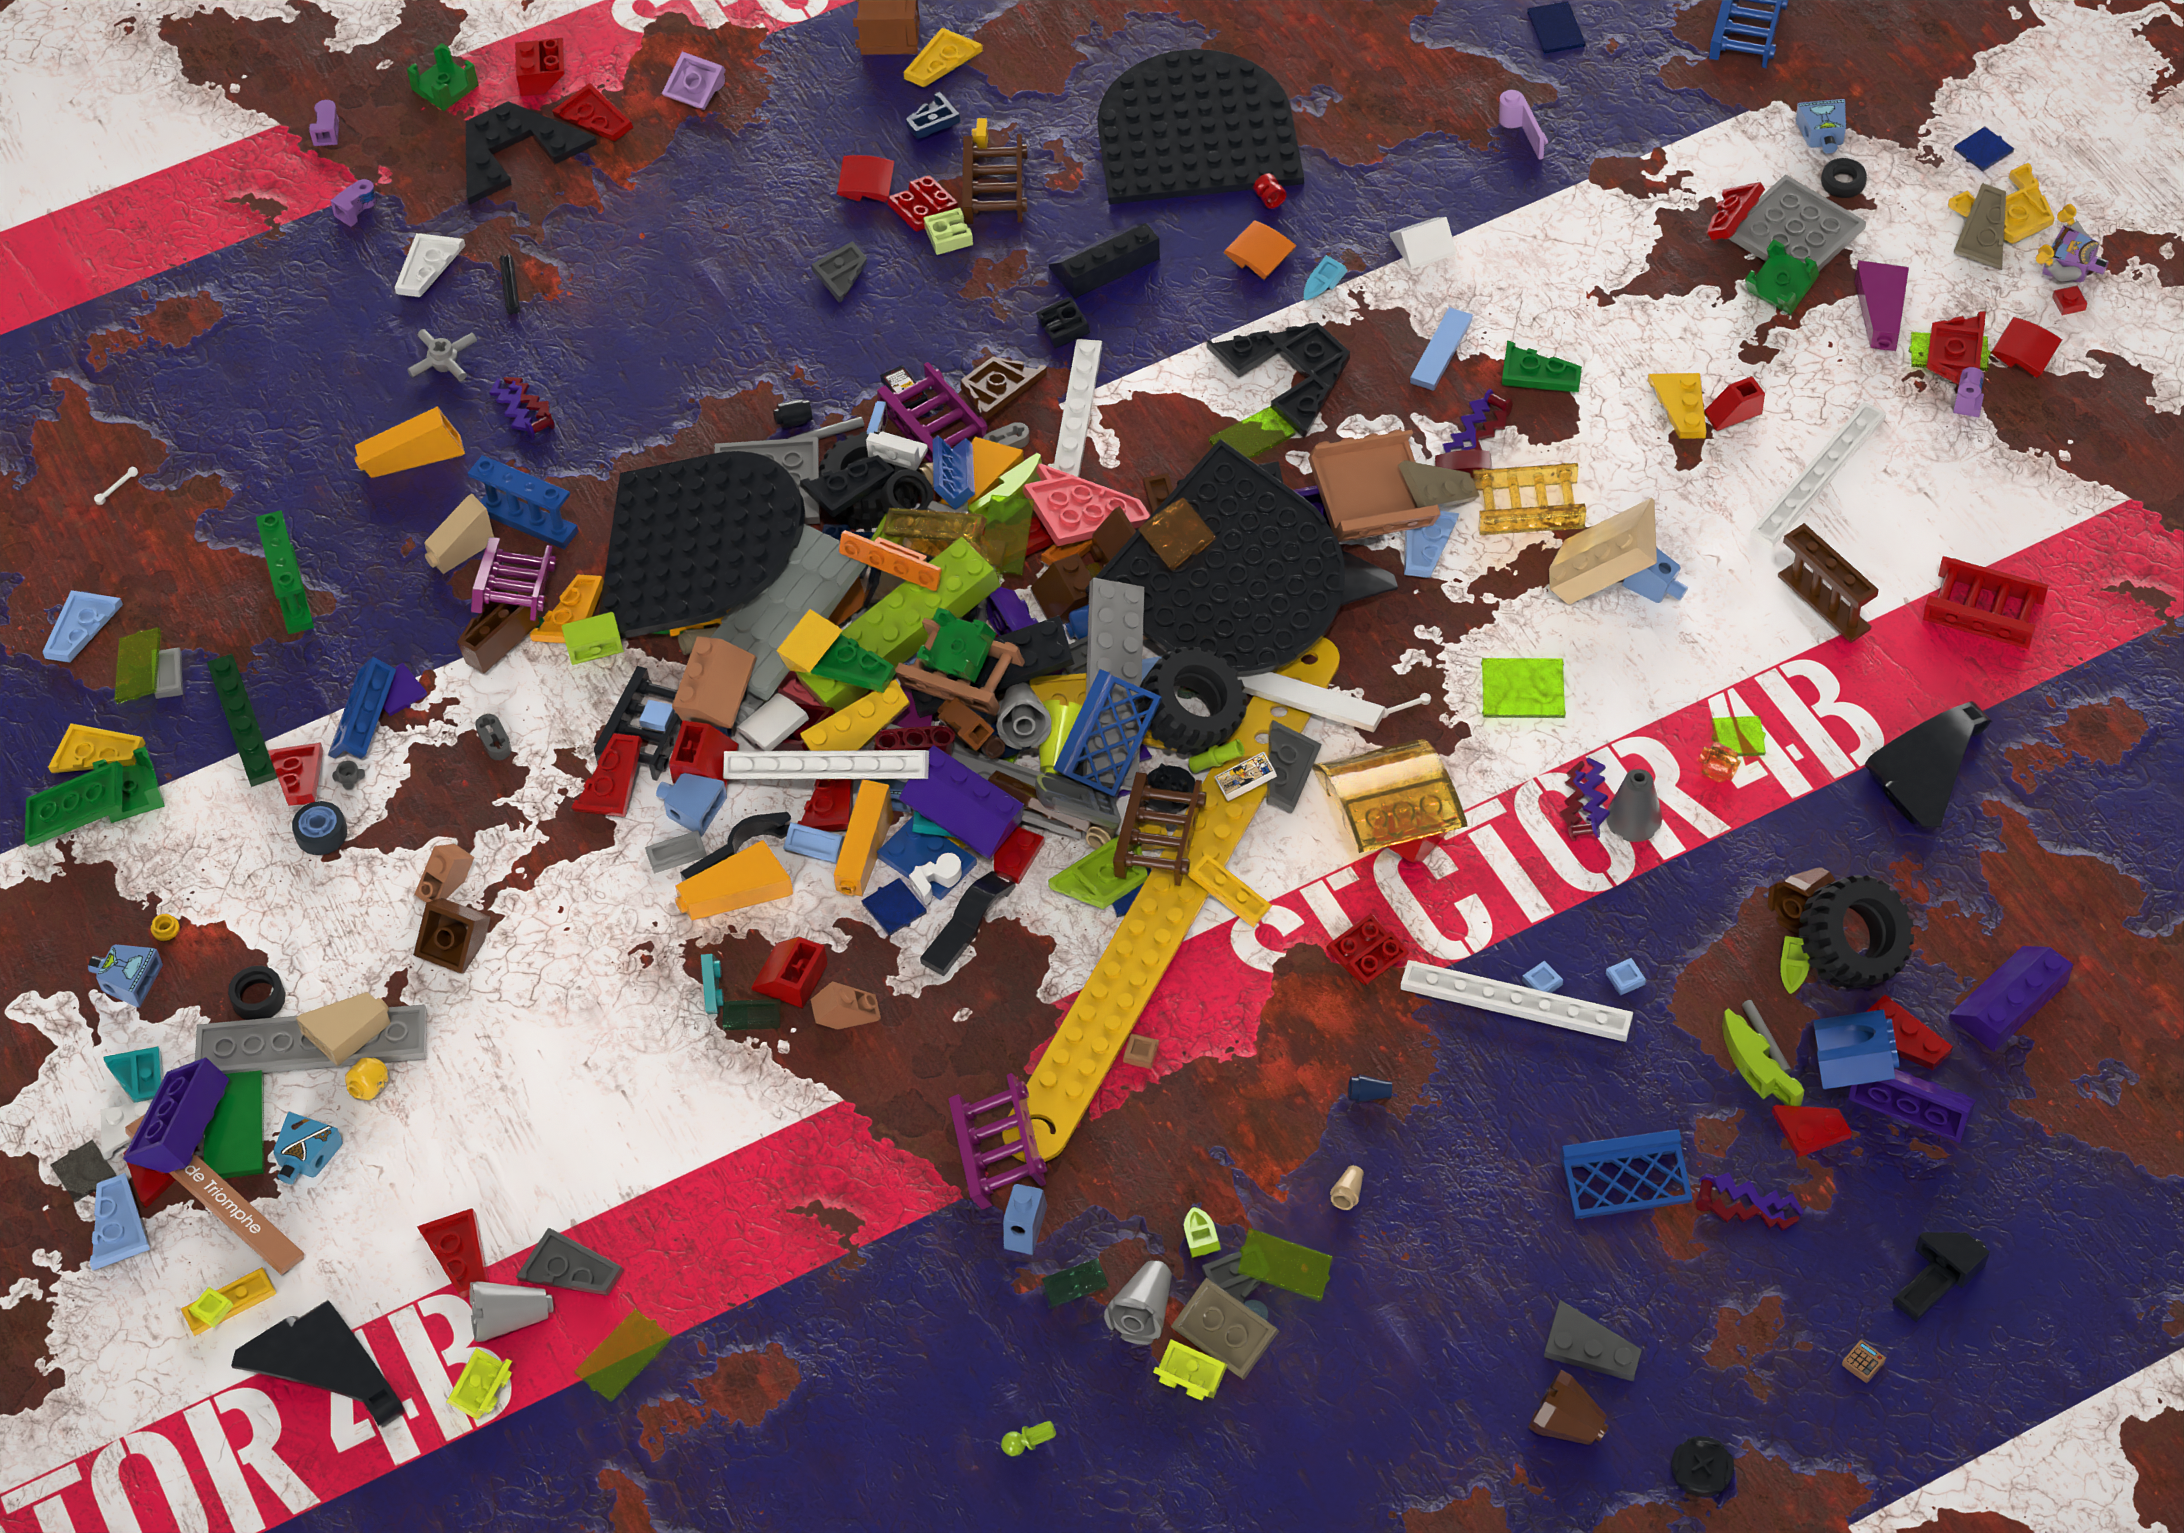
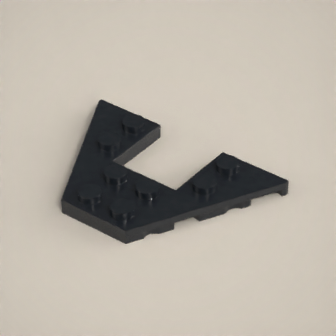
M509 101L466 120V197L468 204L471 205L512 185L510 176L498 163L493 154L532 136L552 162L557 164L597 145L596 137Z
M1318 322L1305 324L1300 327H1285V331L1270 333L1267 330L1251 333L1247 336H1233V340L1215 343L1212 340L1207 341V349L1238 378L1276 354H1280L1306 378L1271 400V408L1303 438L1309 432L1350 359V351Z

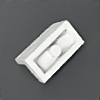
M870 432L866 439L868 457L879 455L887 463L914 471L917 470L928 451L926 444L886 432H880L879 435Z

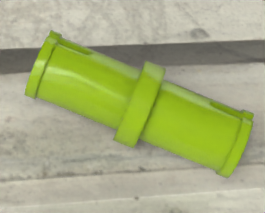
M1239 739L1219 747L1214 745L1208 751L1190 757L1189 766L1195 774L1213 766L1221 767L1226 761L1243 756L1245 754L1244 746Z

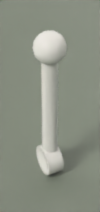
M130 467L128 473L103 494H97L94 497L96 504H104L107 496L130 477H135L138 474L137 468Z
M1423 693L1418 699L1388 709L1385 708V714L1382 718H1386L1390 713L1420 703L1428 705L1431 701V696Z

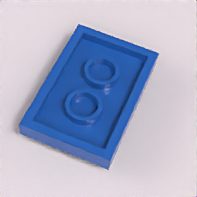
M913 816L877 851V857L909 879V875L916 866L926 865L929 861L936 864L938 858L945 853L957 855L961 861L962 875L955 885L947 888L935 881L929 882L932 887L933 896L941 901L977 865V859L944 836L912 832Z

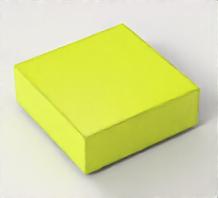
M208 1287L189 1310L192 1315L215 1328L234 1305L231 1300Z

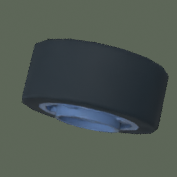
M318 801L303 806L295 814L292 821V831L300 849L308 854L324 855L337 850L344 843L347 837V824L339 807L330 802Z

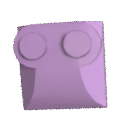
M682 52L662 95L704 110L715 91L723 87L726 69L722 65Z

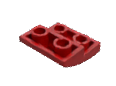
M866 155L843 156L836 195L859 202L862 196H866L886 203L889 197L894 161Z
M930 175L909 182L908 190L888 197V205L916 232L925 229L924 217L953 210L958 206V202Z
M2013 317L1990 353L2010 368L2017 363L2034 377L2038 378L2062 342V339L2037 324Z
M1371 913L1330 942L1326 947L1332 956L1365 986L1409 954L1408 950L1392 931L1387 933Z

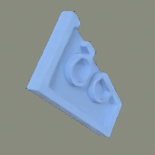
M1440 511L1441 515L1433 526L1405 530L1404 575L1431 578L1460 513Z
M71 590L43 650L45 659L71 662L123 605L121 598Z
M126 1173L97 1183L94 1211L96 1217L95 1231L92 1234L93 1254L90 1257V1266L93 1271L150 1250Z

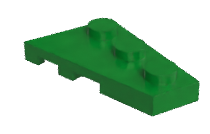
M1507 340L1502 385L1579 392L1582 366L1554 356L1547 358L1538 355L1537 350L1531 348L1524 350L1515 347L1516 343Z
M840 634L813 667L811 673L884 693L896 671L894 665L872 651H866L854 639H848Z

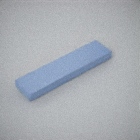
M1451 307L1448 308L1410 377L1411 384L1435 390L1470 326L1473 314Z

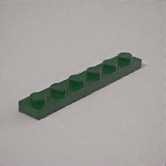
M233 654L208 661L207 665L251 787L277 779Z

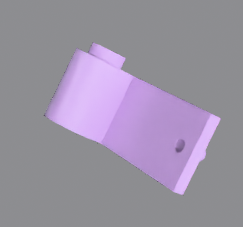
M1516 90L1503 92L1499 103V123L1506 128L1522 126L1538 159H1543L1544 144H1548V140L1544 132L1542 133L1525 97Z

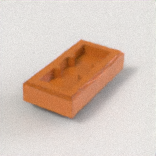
M1092 538L1061 546L1054 544L1042 553L1041 561L1050 566L1055 561L1077 553L1081 558L1090 551V546L1093 545Z

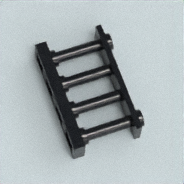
M637 666L593 748L596 761L599 760L614 733L640 736L643 740L659 744L653 755L640 751L638 762L649 765L652 780L657 781L661 773L667 770L669 757L674 749L682 720L675 712L664 734L633 726L630 723L634 716L642 715L646 706L641 704L644 696L652 694L674 700L678 690L653 684L649 679L647 668Z

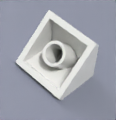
M1447 217L1433 218L1390 233V238L1410 269L1456 255V248Z

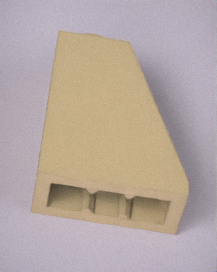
M473 494L467 496L424 542L427 551L425 554L427 562L431 567H437L443 574L485 549L489 537L494 538L487 508Z
M368 992L323 1006L296 1017L301 1033L337 1066L391 1024L387 1014L389 1008L386 1003L379 997L375 999Z

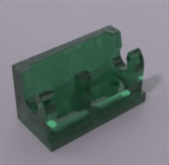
M1098 1258L1041 1279V1290L1043 1295L1047 1296L1049 1309L1109 1287Z

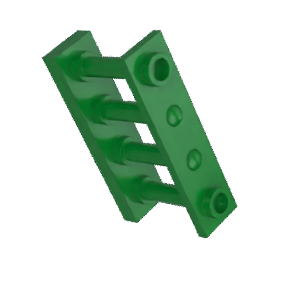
M282 510L257 516L256 521L276 599L279 598L288 635L314 628L293 544H290Z

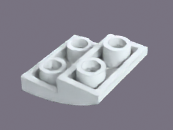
M777 693L737 726V729L754 745L757 743L764 751H771L804 724L809 717L793 701Z

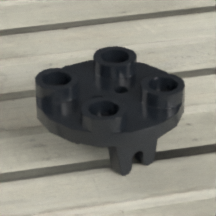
M1161 763L1158 768L1147 775L1148 785H1152V788L1193 793L1195 778L1189 771L1181 767L1166 766ZM1151 799L1150 802L1146 801L1149 807L1156 811L1174 814L1190 806V804Z

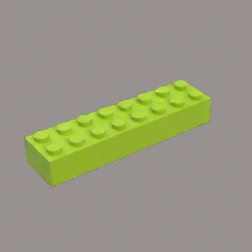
M960 537L929 562V564L942 569L937 591L906 580L846 627L841 634L848 639H854L860 647L866 651L874 652L894 665L896 669L899 663L903 664L927 641L929 635L922 624L924 618L934 621L933 617L937 608L940 607L950 611L960 619L998 589L1001 584L995 569L963 537ZM795 671L801 685L821 706L833 707L836 713L853 704L870 690L815 675L811 671L809 673Z

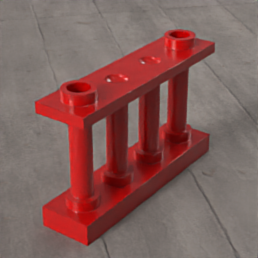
M1943 556L1938 576L1945 579L1938 598L1929 595L1923 620L2029 650L2036 625L2028 622L2034 604L2044 605L2049 585L1964 562L1956 558ZM1955 581L1971 585L1965 605L1949 601ZM1981 589L1997 592L1991 612L1975 608ZM2008 596L2024 600L2018 620L2002 616Z

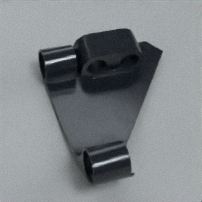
M1973 701L1956 706L1910 729L1874 752L1865 762V767L1882 784V789L1888 799L1910 823L1916 824L1918 822L1922 828L1941 827L1970 738L1982 733L1989 726L1990 722L1992 723V720Z
M326 1300L301 1317L290 1316L237 1348L234 1352L231 1364L233 1369L279 1377L358 1400L363 1403L366 1411L368 1410L377 1425L381 1428L406 1413L400 1400L376 1364L329 1300Z

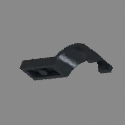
M788 812L753 815L741 820L732 828L726 845L680 872L682 882L735 855L740 846L752 837L771 835L779 839L785 838L790 824L785 825V823L791 820V815Z
M994 871L976 880L960 899L952 919L920 957L921 964L945 976L977 936L979 925L987 909L998 897H1008L1016 887L1015 882L1003 880Z

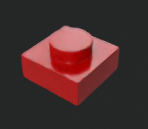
M2078 285L2053 291L2052 298L2061 315L2086 310L2087 302Z

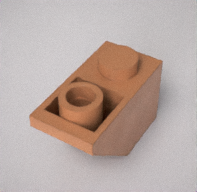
M456 844L434 846L414 895L426 903L440 898L447 899L465 882L475 857Z
M833 981L811 999L815 1022L837 1030L875 1022L881 1018L875 994Z

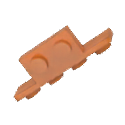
M846 530L841 534L840 554L930 590L937 591L939 588L942 569L927 563L926 555L880 537L872 541Z

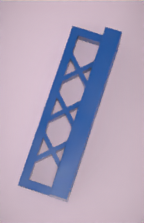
M938 435L932 440L934 490L956 510L975 495L973 444L965 438L954 448H951Z
M372 657L358 670L328 756L335 759L343 751L360 759L366 755L393 680L395 668Z

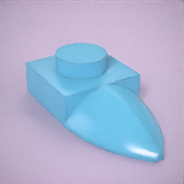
M1326 255L1308 278L1304 289V299H1312L1323 293L1327 288L1333 290L1348 271L1346 267Z

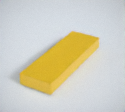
M1207 853L1188 874L1190 878L1253 928L1272 907L1269 902Z
M263 1267L216 1290L231 1300L234 1305L218 1324L276 1295L275 1289ZM193 1302L181 1308V1311L193 1335L196 1336L212 1327L191 1314L189 1308L195 1303Z

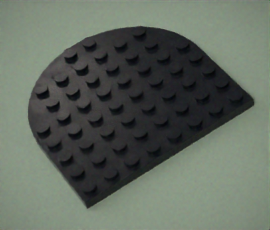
M1197 48L1159 54L1137 63L1122 73L1110 85L1101 100L1097 118L1098 136L1109 205L1254 190L1255 181L1264 174H1273L1278 184L1282 187L1304 184V173L1289 99L1282 86L1270 73L1243 57L1221 51Z
M1219 439L1095 578L1144 587L1143 635L1165 652L1175 651L1180 647H1187L1188 650L1191 647H1199L1203 652L1210 650L1219 659L1223 657L1227 660L1226 664L1230 668L1234 667L1238 672L1237 676L1266 673L1294 662L1310 651L1324 637L1333 624L1341 606L1344 593L1345 566L1338 539L1326 523L1324 516L1305 498L1229 444ZM1090 584L1085 588V593L1088 595Z
M724 451L620 473L599 615L613 612L620 639L709 622L727 615L726 610L735 607L741 602L746 605L756 598L785 569L788 564L786 559L792 549L798 547L805 522L804 500L791 474L775 460L761 454L745 451Z

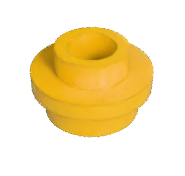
M170 914L156 916L151 925L152 935L160 941L174 938L180 929L178 920Z

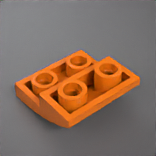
M1254 220L1224 253L1242 269L1247 265L1265 280L1295 249L1296 245L1273 228Z

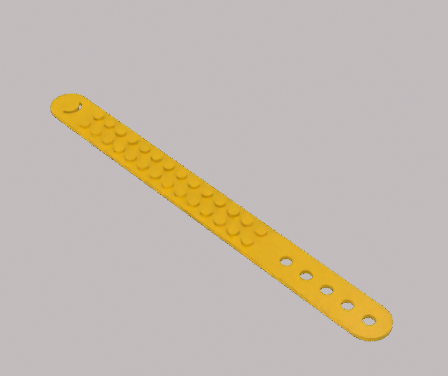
M1323 637L1305 654L1313 655L1318 659L1314 664H1305L1301 661L1302 657L1294 662L1279 668L1276 674L1327 689L1339 668V651L1329 639ZM1253 696L1246 708V714L1242 719V723L1226 742L1227 744L1235 739H1239L1244 746L1245 754L1226 761L1221 767L1213 766L1202 783V791L1207 793L1205 808H1200L1188 859H1190L1189 872L1206 853L1225 867L1267 795V782L1227 801L1215 776L1262 752L1268 758L1269 742L1261 744L1255 738L1262 733L1269 735V725L1272 720L1301 734L1312 713ZM1275 707H1283L1287 710V714L1282 717H1275L1271 714V710ZM1178 825L1172 836L1182 837L1184 826ZM1165 847L1159 858L1176 860L1179 848ZM1152 869L1026 1085L1029 1097L1026 1098L1030 1118L1046 1119L1053 1124L1056 1130L1055 1134H1051L1050 1128L1045 1121L1040 1119L1031 1120L1038 1152L1044 1162L1058 1156L1067 1145L1210 893L1188 875H1183L1181 886L1175 885L1174 871ZM1014 1107L1008 1116L1015 1114ZM1018 1126L1002 1132L1004 1145L1021 1139ZM1024 1150L1012 1155L1020 1161L1027 1162Z

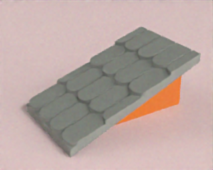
M804 524L798 547L792 549L786 559L788 564L768 588L749 603L744 605L741 602L731 608L721 620L722 624L710 637L727 641L757 657L746 690L765 701L769 700L790 671L776 650L809 609L838 626L863 605L865 593L859 575L867 564L840 554L839 540L825 533L823 534V532Z

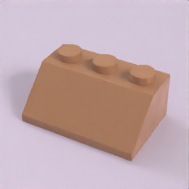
M697 636L672 708L682 721L732 728L757 657L722 639Z

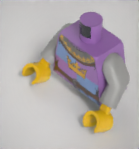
M2072 204L2065 205L2063 210L2058 212L2057 219L2062 223L2067 222V225H2063L2052 247L2044 244L2038 249L2039 254L2036 255V262L2044 264L2042 273L2044 275L2055 277L2058 281H2076L2081 283L2084 282L2089 271L2104 275L2109 260L2097 257L2099 243L2084 231L2077 219H2073L2077 211Z

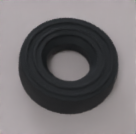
M1849 158L1831 160L1825 165L1821 176L1823 188L1829 194L1839 198L1857 196L1864 190L1867 181V172L1864 166ZM1840 173L1849 174L1854 180L1847 183L1840 182L1835 179V175Z

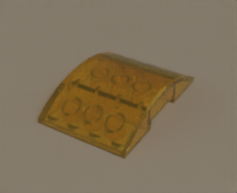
M1422 738L1313 764L1312 768L1326 795L1328 797L1332 796L1342 814L1343 825L1359 853L1468 827L1461 802L1442 760L1431 744Z

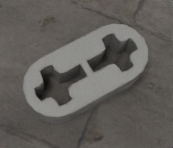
M1016 422L987 433L983 439L1020 449L1029 443V429L1025 424Z

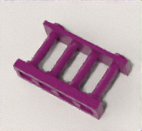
M927 362L924 364L925 378L899 393H892L885 385L877 389L878 401L886 402L889 419L905 437L928 446V451L924 458L930 463L933 462V438L931 434L960 419L967 427L944 439L950 447H953L972 435L983 439L988 427L982 417H978L944 380L940 370L934 369ZM929 387L938 394L913 409H906L902 402ZM943 403H946L952 410L926 426L924 424L921 425L916 420V418Z
M489 537L473 586L471 612L482 613L485 603L489 604L490 601L531 607L530 620L535 621L538 611H543L545 595L543 593L549 572H554L556 556H552V546L547 545L544 557L504 552L503 549H499L500 538ZM503 562L510 564L539 567L540 570L505 566L501 564ZM498 575L536 580V583L502 579L497 577ZM494 588L503 590L532 593L533 595L526 596L512 593L497 592L493 590Z
M1012 1073L1007 1074L1009 1090L971 1104V1102L967 1103L959 1094L948 1098L970 1198L981 1209L992 1206L990 1194L993 1193L994 1189L1029 1175L1040 1186L1046 1185L1044 1173L1047 1172V1168L1042 1156L1038 1152L1026 1098L1029 1097V1092L1024 1081L1020 1082ZM1013 1101L1015 1114L978 1129L975 1127L973 1119L976 1118V1115ZM1015 1126L1019 1127L1021 1139L986 1153L980 1151L979 1144L982 1143V1139ZM1024 1150L1027 1164L992 1178L986 1176L984 1169L988 1167V1164Z

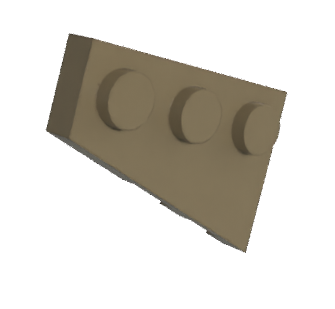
M1984 183L1981 184L1954 249L1955 254L2002 270L2006 191Z
M1407 460L1398 465L1418 508L1438 505L1441 508L1471 502L1480 497L1470 473Z

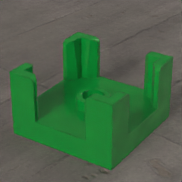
M441 43L433 50L436 60L435 65L419 75L418 66L414 63L407 68L411 89L442 111H445L479 86L474 64L466 60V67L464 69L453 62L450 48Z
M1773 239L1767 248L1769 258L1756 276L1755 272L1751 270L1745 282L1749 293L1791 315L1818 278L1819 271L1814 260L1805 257L1806 263L1794 258L1786 253L1785 246L1782 243Z
M938 607L933 620L940 626L934 643L930 650L921 645L916 657L930 669L975 683L996 633L985 622L974 619L973 623L958 619L950 611Z
M146 746L133 750L137 761L135 765L123 767L122 810L108 815L111 823L165 807L154 766ZM105 759L92 763L94 770L108 765Z

